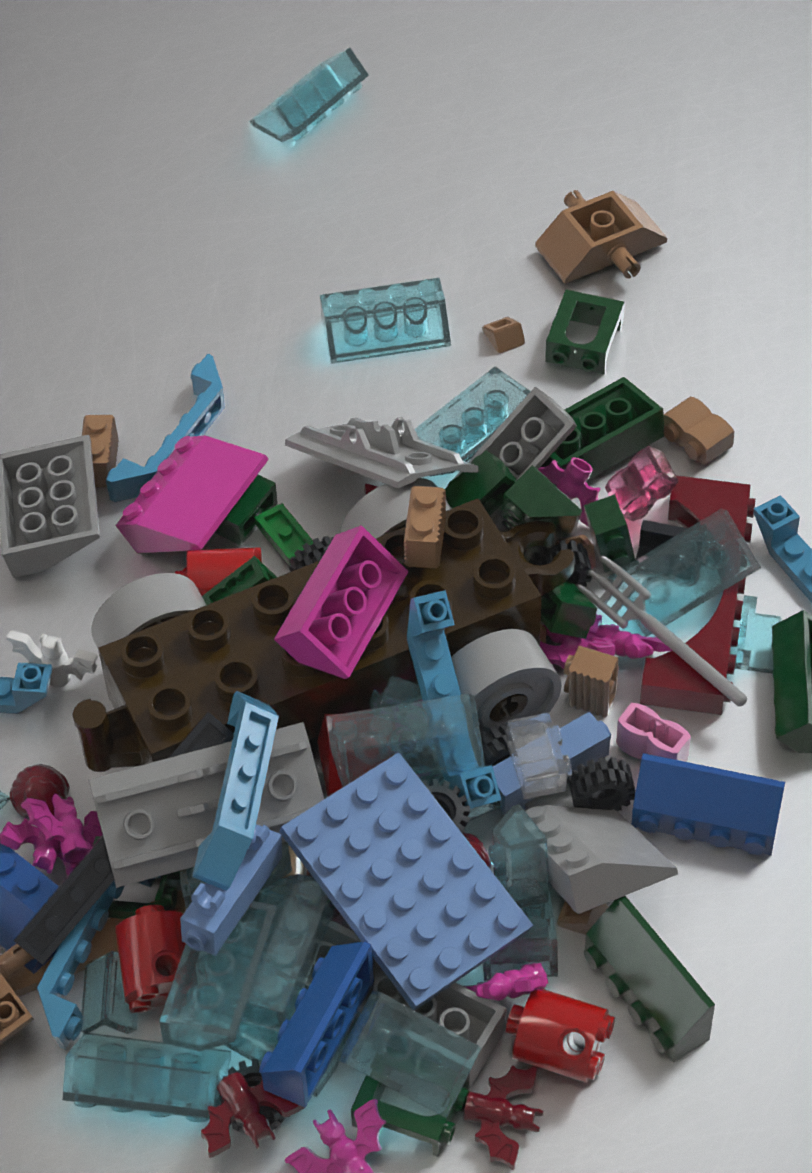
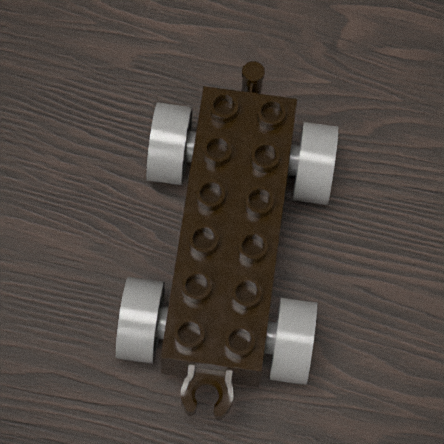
M421 477L400 488L387 484L379 486L353 506L342 523L340 533L362 525L409 572L353 672L346 679L298 663L274 640L320 561L206 605L194 582L183 575L160 573L137 579L113 593L98 609L92 622V637L98 648L107 694L114 709L106 712V707L101 702L87 699L78 703L73 710V721L78 730L86 766L94 772H105L111 768L140 766L167 759L206 712L211 713L234 733L235 727L227 724L233 695L236 691L269 704L279 716L276 729L303 722L309 740L319 736L325 714H373L378 711L379 703L393 701L394 699H397L398 703L417 696L421 694L407 643L410 601L415 597L446 590L455 624L445 628L444 632L473 739L478 740L481 732L485 731V733H488L493 726L498 729L500 724H505L506 726L509 724L513 725L518 733L522 735L537 725L551 711L561 693V679L539 646L541 596L568 580L574 571V553L569 549L561 550L552 562L547 565H533L524 558V553L534 546H545L548 548L554 546L556 526L553 523L533 521L500 533L479 499L452 509L446 501L440 566L438 568L408 567L405 565L404 536L411 488L413 486H437L432 481Z

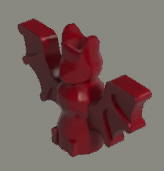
M512 1065L505 1076L500 1078L489 1077L490 1092L487 1095L469 1091L465 1104L464 1120L470 1123L481 1124V1129L475 1134V1141L484 1144L488 1148L490 1162H503L511 1170H514L516 1167L519 1144L515 1140L508 1138L500 1128L510 1125L518 1130L539 1132L540 1127L534 1124L535 1116H543L544 1111L530 1108L525 1104L512 1105L507 1099L518 1094H531L533 1092L537 1076L536 1067L522 1070Z
M237 1072L226 1076L219 1082L216 1088L224 1103L216 1107L208 1106L207 1110L210 1121L205 1129L201 1130V1137L208 1144L209 1158H213L230 1149L231 1138L229 1128L234 1120L243 1124L245 1134L250 1137L254 1146L258 1149L260 1147V1140L268 1136L272 1140L276 1139L267 1118L260 1113L261 1106L271 1107L283 1117H290L305 1107L264 1090L263 1080L255 1087H248L241 1073Z

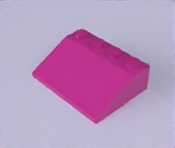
M206 435L185 436L175 444V450L171 455L159 464L158 471L153 478L141 487V493L133 503L124 509L123 516L115 526L136 553L201 550L269 460L267 456Z

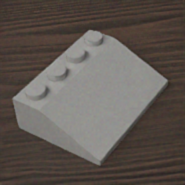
M89 434L0 454L2 556L13 578L46 571L100 538L91 438Z
M545 805L529 808L524 814L514 817L522 854L577 914L678 875L677 867L618 811Z

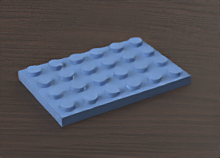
M399 752L281 826L279 833L361 942L365 941L371 944L373 958L413 1011L528 933L534 926Z

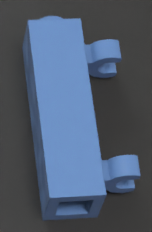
M589 711L493 766L501 800L495 802V804L504 815L510 813L514 817L526 809L525 804L571 777L570 773L572 770L577 771L578 765L583 764L587 766V761L593 759L595 763L599 761V758L608 756L611 733L607 725L603 721H598Z
M256 824L253 840L230 888L226 891L208 883L199 884L191 896L192 903L180 918L182 942H185L196 951H205L216 956L282 859L281 834L269 830L268 826L263 825L262 827Z

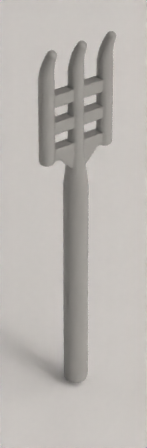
M601 556L600 560L617 575L616 579L611 584L608 580L590 570L589 575L606 590L604 594L599 598L582 585H578L577 589L622 629L628 626L630 620H640L651 633L735 705L740 707L746 704L747 696L655 617L646 612L645 601L651 597V593L616 563L605 556ZM625 582L628 584V587L622 593L618 588ZM636 591L640 595L632 602L629 598ZM613 596L617 600L612 607H609L606 603ZM624 605L628 610L621 617L618 611Z

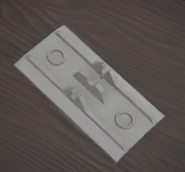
M357 417L351 418L347 424L320 429L305 426L300 432L285 439V446L395 488L412 483L417 478L456 470L460 472H478V466L463 461L459 453L419 440L411 420H404L403 417L396 418L391 427L388 424L379 426L378 421L368 422Z
M303 722L276 729L256 824L262 827L263 825L268 826L269 830L279 833L281 826L324 800ZM232 741L88 779L116 888L195 867L199 845L213 830Z

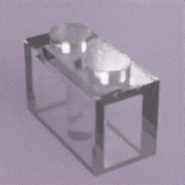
M549 712L508 720L506 742L524 800L566 791L567 777L572 776L571 763L568 755L562 756L560 746H562L561 731L558 725L552 724Z

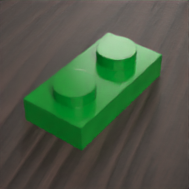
M283 503L255 517V524L288 566L291 565L289 562L291 557H296L294 553L297 549L303 551L302 545L308 543L309 546L313 544L312 538Z

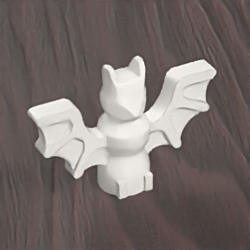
M10 630L6 637L13 645L12 651L22 654L29 663L52 665L53 669L49 684L53 687H62L68 684L72 674L79 680H82L85 673L94 674L98 666L95 664L98 655L78 649L73 658H68L67 653L63 649L61 638L47 636L42 633L40 636V649L27 634Z

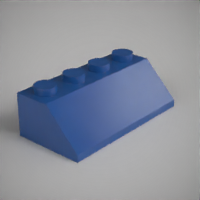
M643 753L633 803L631 824L635 828H639L647 833L659 832L673 835L681 840L693 839L710 843L716 847H731L745 850L754 855L765 854L772 856L785 782Z
M1 843L0 948L6 952L17 944L14 942L15 937L59 886L14 850ZM57 949L43 965L36 959H32L24 966L35 974L54 957Z
M365 941L331 946L326 957L318 959L313 969V980L308 989L303 988L296 999L295 1013L291 1020L286 1019L279 1029L278 1043L273 1052L268 1051L263 1057L259 1072L262 1074L264 1090L306 1108L374 982L371 944Z

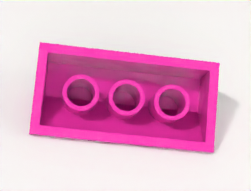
M362 525L336 534L274 640L298 663L343 679L349 678L409 571Z

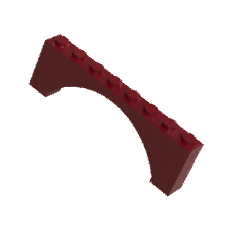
M673 475L668 520L676 521L684 528L708 532L706 551L717 568L723 592L717 610L709 622L685 644L727 679V674L734 675L736 655L730 654V647L737 648L740 628L733 627L734 620L741 621L743 601L737 600V594H744L746 575L740 574V568H747L750 549L743 548L744 542L750 543L753 523H746L747 517H754L753 511L756 498H749L750 484ZM674 651L667 652L656 658H645L640 704L722 715L723 702L730 703V699Z

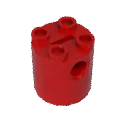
M261 547L187 551V566L182 571H175V574L183 575L192 580L201 596H203L253 556L262 562Z
M148 905L137 909L135 916L121 921L115 927L125 1003L129 1004L131 1013H143L151 1010L152 1007L166 1005L167 1010L183 1009L188 1006L187 999L193 997L198 992L199 987L193 949L185 942H182L180 918L184 913L165 911L161 905Z
M535 988L531 991L525 1007L517 1004L512 1006L505 1033L516 1036L513 1047L514 1060L587 1083L589 1079L594 1080L596 1075H600L605 1059V1054L600 1052V1048L606 1038L610 1039L615 1017L608 1015V1009L542 988ZM574 1032L583 1036L585 1048H580L574 1043Z

